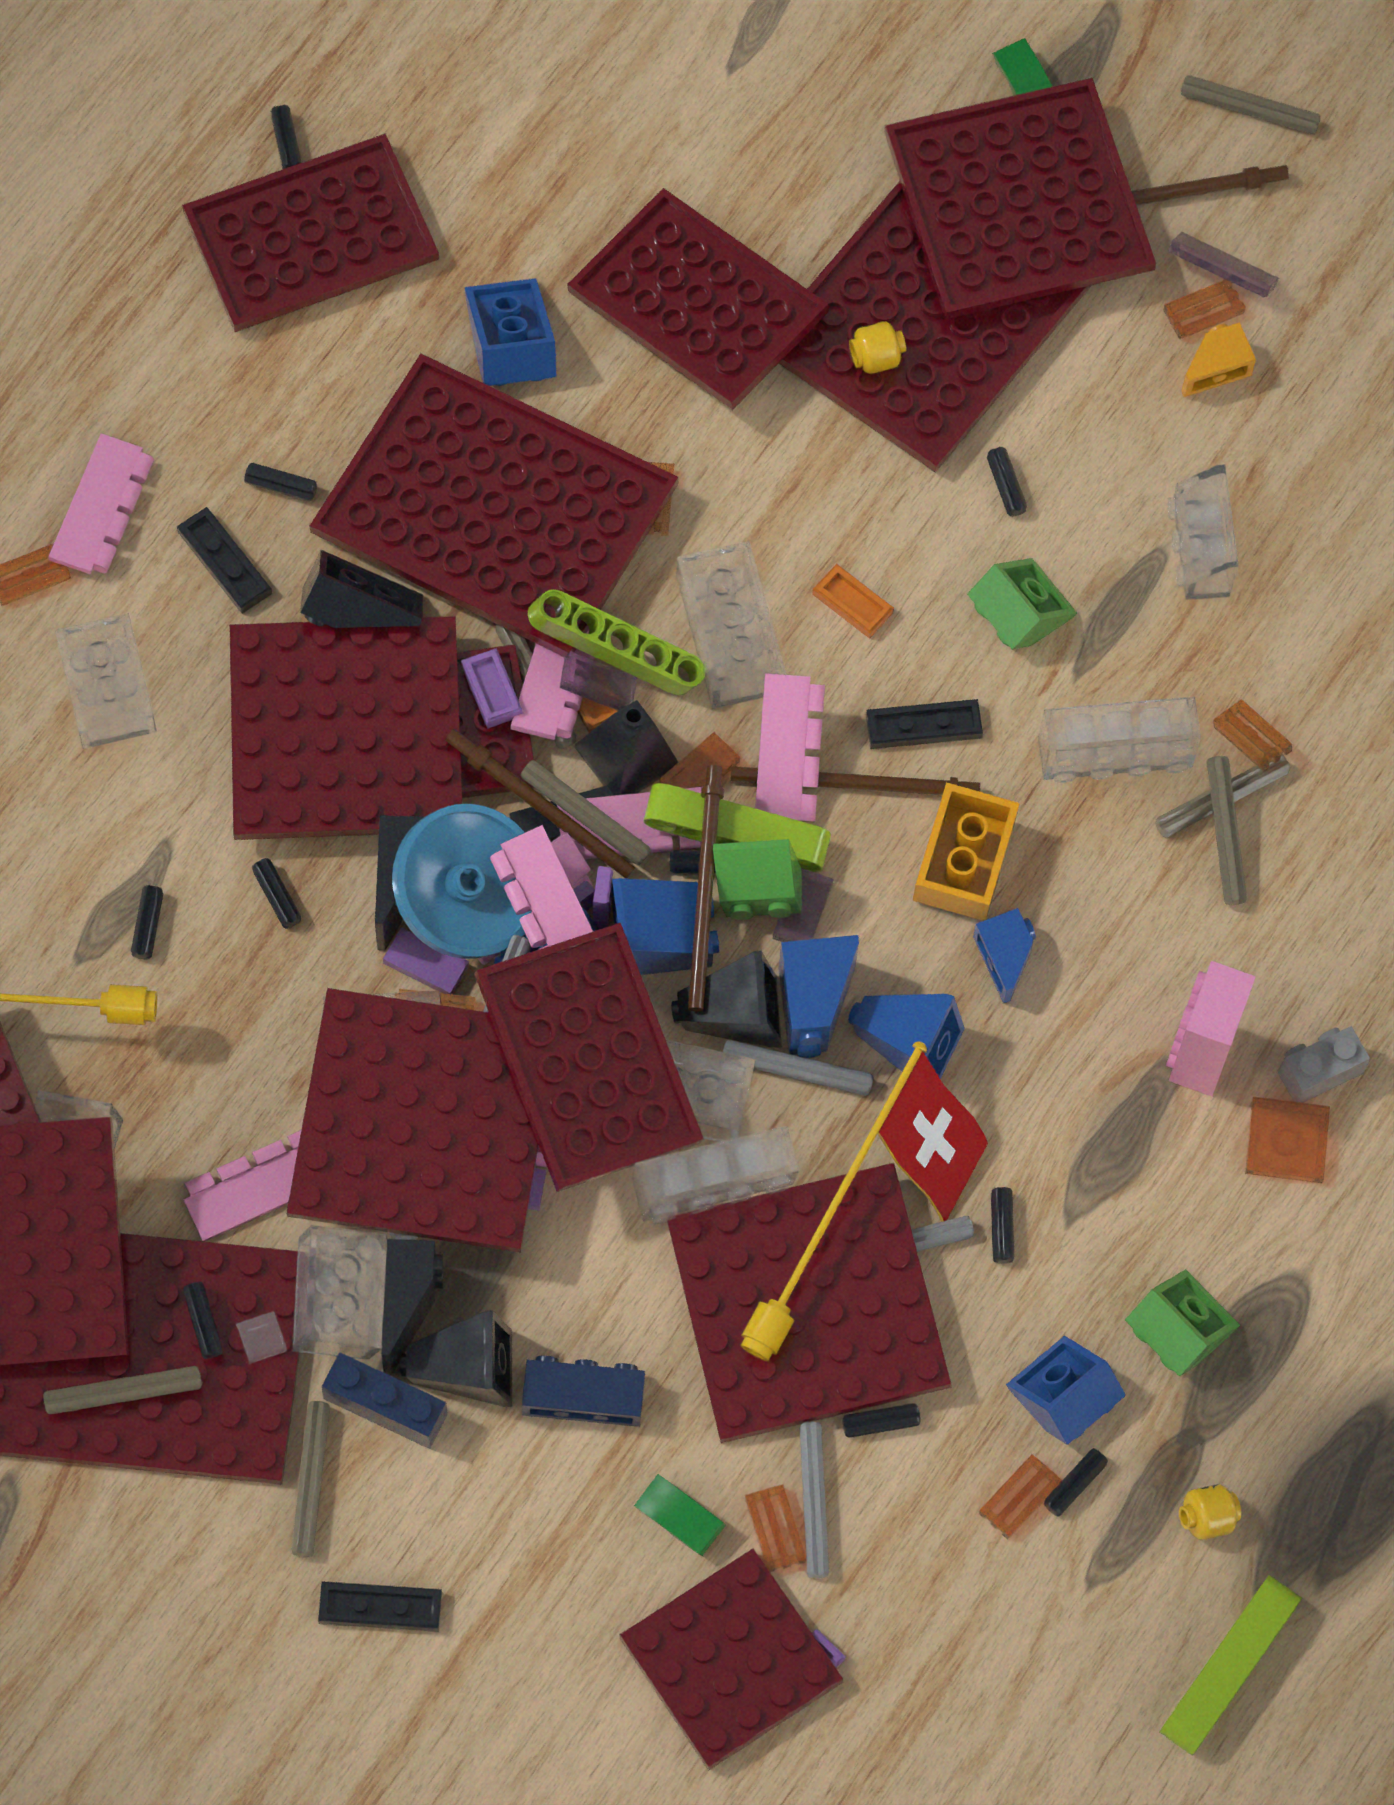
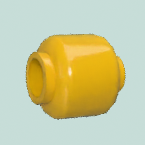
M879 322L860 327L856 330L854 339L849 341L854 365L856 368L862 367L864 372L868 374L896 368L900 363L901 353L906 352L905 339L901 330L895 332L892 325L888 322Z
M1223 1485L1206 1486L1188 1491L1184 1497L1183 1506L1179 1508V1519L1183 1528L1188 1529L1198 1540L1215 1538L1233 1532L1237 1522L1241 1519V1506L1236 1494L1229 1491Z

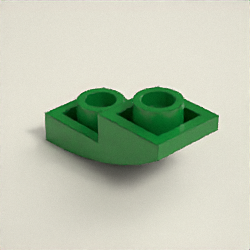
M1025 38L993 52L995 63L1008 81L1013 96L1053 87Z
M657 1474L634 1505L639 1511L701 1557L726 1526L724 1522L659 1474Z

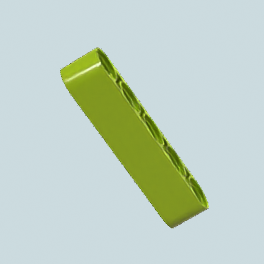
M548 590L529 607V621L537 630L671 694L684 695L699 685L705 677V666L697 656L562 591ZM543 604H549L553 607L556 613L555 618L545 613ZM577 620H582L588 625L589 634L580 631ZM611 636H616L620 639L623 646L622 650L613 646ZM644 652H649L654 656L656 666L647 663ZM678 667L683 668L688 673L689 682L680 678Z
M663 783L653 784L643 822L653 829L701 842L704 798L701 797V793ZM720 799L716 844L789 839L801 870L808 872L823 871L831 833L827 829Z
M1268 1575L1159 1733L1193 1756L1290 1618L1302 1597L1271 1575Z

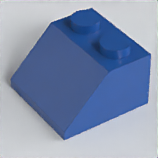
M1065 1335L1006 1384L1010 1392L1044 1430L1066 1445L1080 1437L1089 1426L1102 1415L1110 1412L1114 1405L1126 1396L1108 1362Z

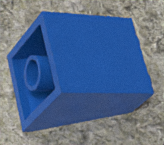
M612 879L614 925L621 923L641 975L691 970L698 882ZM713 898L711 906V918H714ZM717 930L709 932L707 968L712 967L713 954L719 953Z
M858 935L781 942L778 970L789 1054L813 1058L819 1056L821 1052H827L855 971L859 947Z

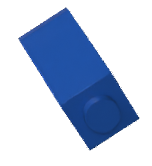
M1018 908L976 923L973 935L1003 1004L1011 1001L1030 956L1033 940L1036 939L1031 921L1028 918L1023 919Z

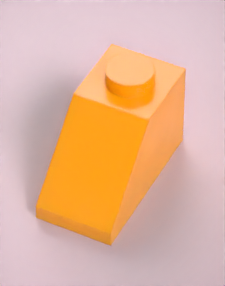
M1240 322L1229 326L1228 324L1217 325L1205 334L1185 374L1181 390L1184 397L1252 376L1256 358Z

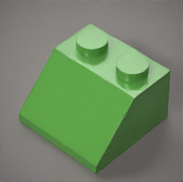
M1033 558L994 564L967 593L975 603L976 611L982 617L989 620L997 630V636L1001 642L1011 647L1012 650L1034 645L1077 614Z
M789 839L713 844L719 902L726 918L748 920L753 916L759 915L785 918L792 913H802V870Z
M1186 1269L1153 1288L1125 1319L1133 1328L1136 1337L1147 1343L1160 1356L1164 1366L1174 1371L1179 1377L1196 1367L1240 1326Z

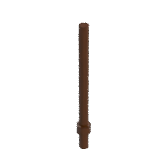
M1287 165L1259 169L1258 166L1243 168L1241 173L1132 191L1136 205L1240 187L1250 190L1261 188L1263 183L1289 179Z
M453 729L447 736L445 741L469 758L467 763L478 771L483 769L562 831L568 832L570 837L622 877L627 879L633 872L635 867L497 762L491 757L493 753L482 744L479 746L475 745L456 729Z

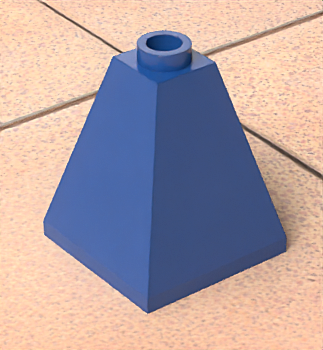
M949 994L864 996L861 1003L856 1002L852 1006L848 1022L853 1025L856 1035L900 1071L904 1070L915 1049L912 1045L918 1041L923 1042L927 1047V1051L924 1054L940 1079L965 1029L955 997Z

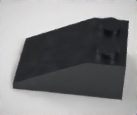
M320 550L302 588L300 613L304 614L305 618L315 625L323 626L327 624L334 628L420 626L423 619V594Z
M380 815L375 906L377 950H386L403 921L393 892V864L402 840L409 830L424 817Z
M387 1239L381 1357L383 1373L392 1376L397 1368L401 1354H405L406 1346L412 1342L434 1304L435 1290L443 1289V1254H436L435 1241Z

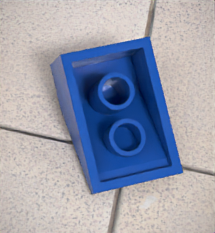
M536 278L464 287L477 362L484 384L488 386H503L508 383L541 381L557 377L555 339Z

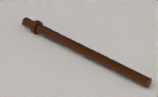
M718 765L707 766L706 784L701 788V797L704 798L688 1003V1010L696 1012L704 1010L715 867L713 844H716L719 802L720 799L724 798V789L721 787L722 767Z
M731 766L730 781L757 783L758 768ZM819 772L818 787L943 795L947 782L980 792V782L958 781V777H950V780L829 772Z

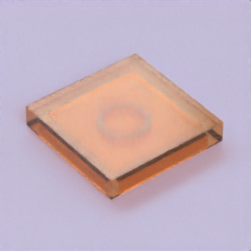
M1253 1097L1251 1101L1245 1174L1322 1183L1325 1172L1330 1106Z

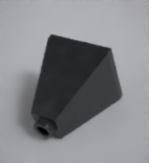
M638 700L611 715L575 744V749L602 785L607 786L614 796L636 794L680 767V763L659 729Z
M762 950L754 951L706 977L703 1011L688 1010L690 986L678 991V1000L671 1003L673 1021L675 1024L681 1023L685 1031L772 1048L782 1047L777 977Z
M494 1311L479 1313L407 1345L406 1354H401L400 1356L401 1375L403 1378L407 1377L415 1385L502 1407H512V1329Z

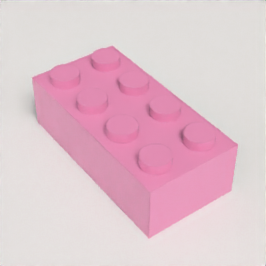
M1214 961L1210 962L1207 973L1198 972L1166 1063L1167 1067L1173 1068L1169 1078L1170 1082L1213 1096L1256 976Z

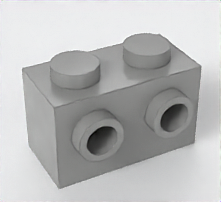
M1352 1026L1342 1031L1339 1028H1333L1323 1033L1318 1038L1319 1042L1308 1047L1305 1044L1297 1045L1284 1054L1285 1058L1278 1074L1296 1106L1364 1074L1370 1057Z

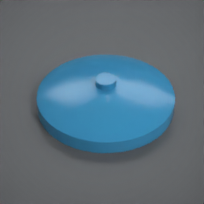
M456 804L444 807L425 816L406 834L398 848L393 864V892L403 920L424 944L451 957L475 959L503 951L508 948L513 935L523 936L525 934L519 919L532 911L516 915L504 890V886L516 880V877L509 881L501 882L490 860L491 855L503 850L500 844L525 833L513 820L486 806Z

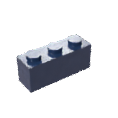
M341 1352L337 1355L321 1386L324 1400L428 1449L431 1448L448 1415L447 1403Z
M537 1356L535 1360L527 1359L522 1398V1416L640 1427L645 1371L638 1370L636 1365L628 1363H617L612 1368L598 1366V1362L587 1359L576 1360L575 1364L560 1363L558 1358L552 1356Z

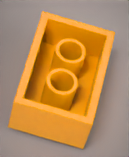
M946 782L915 884L913 901L978 920H987L1020 803Z

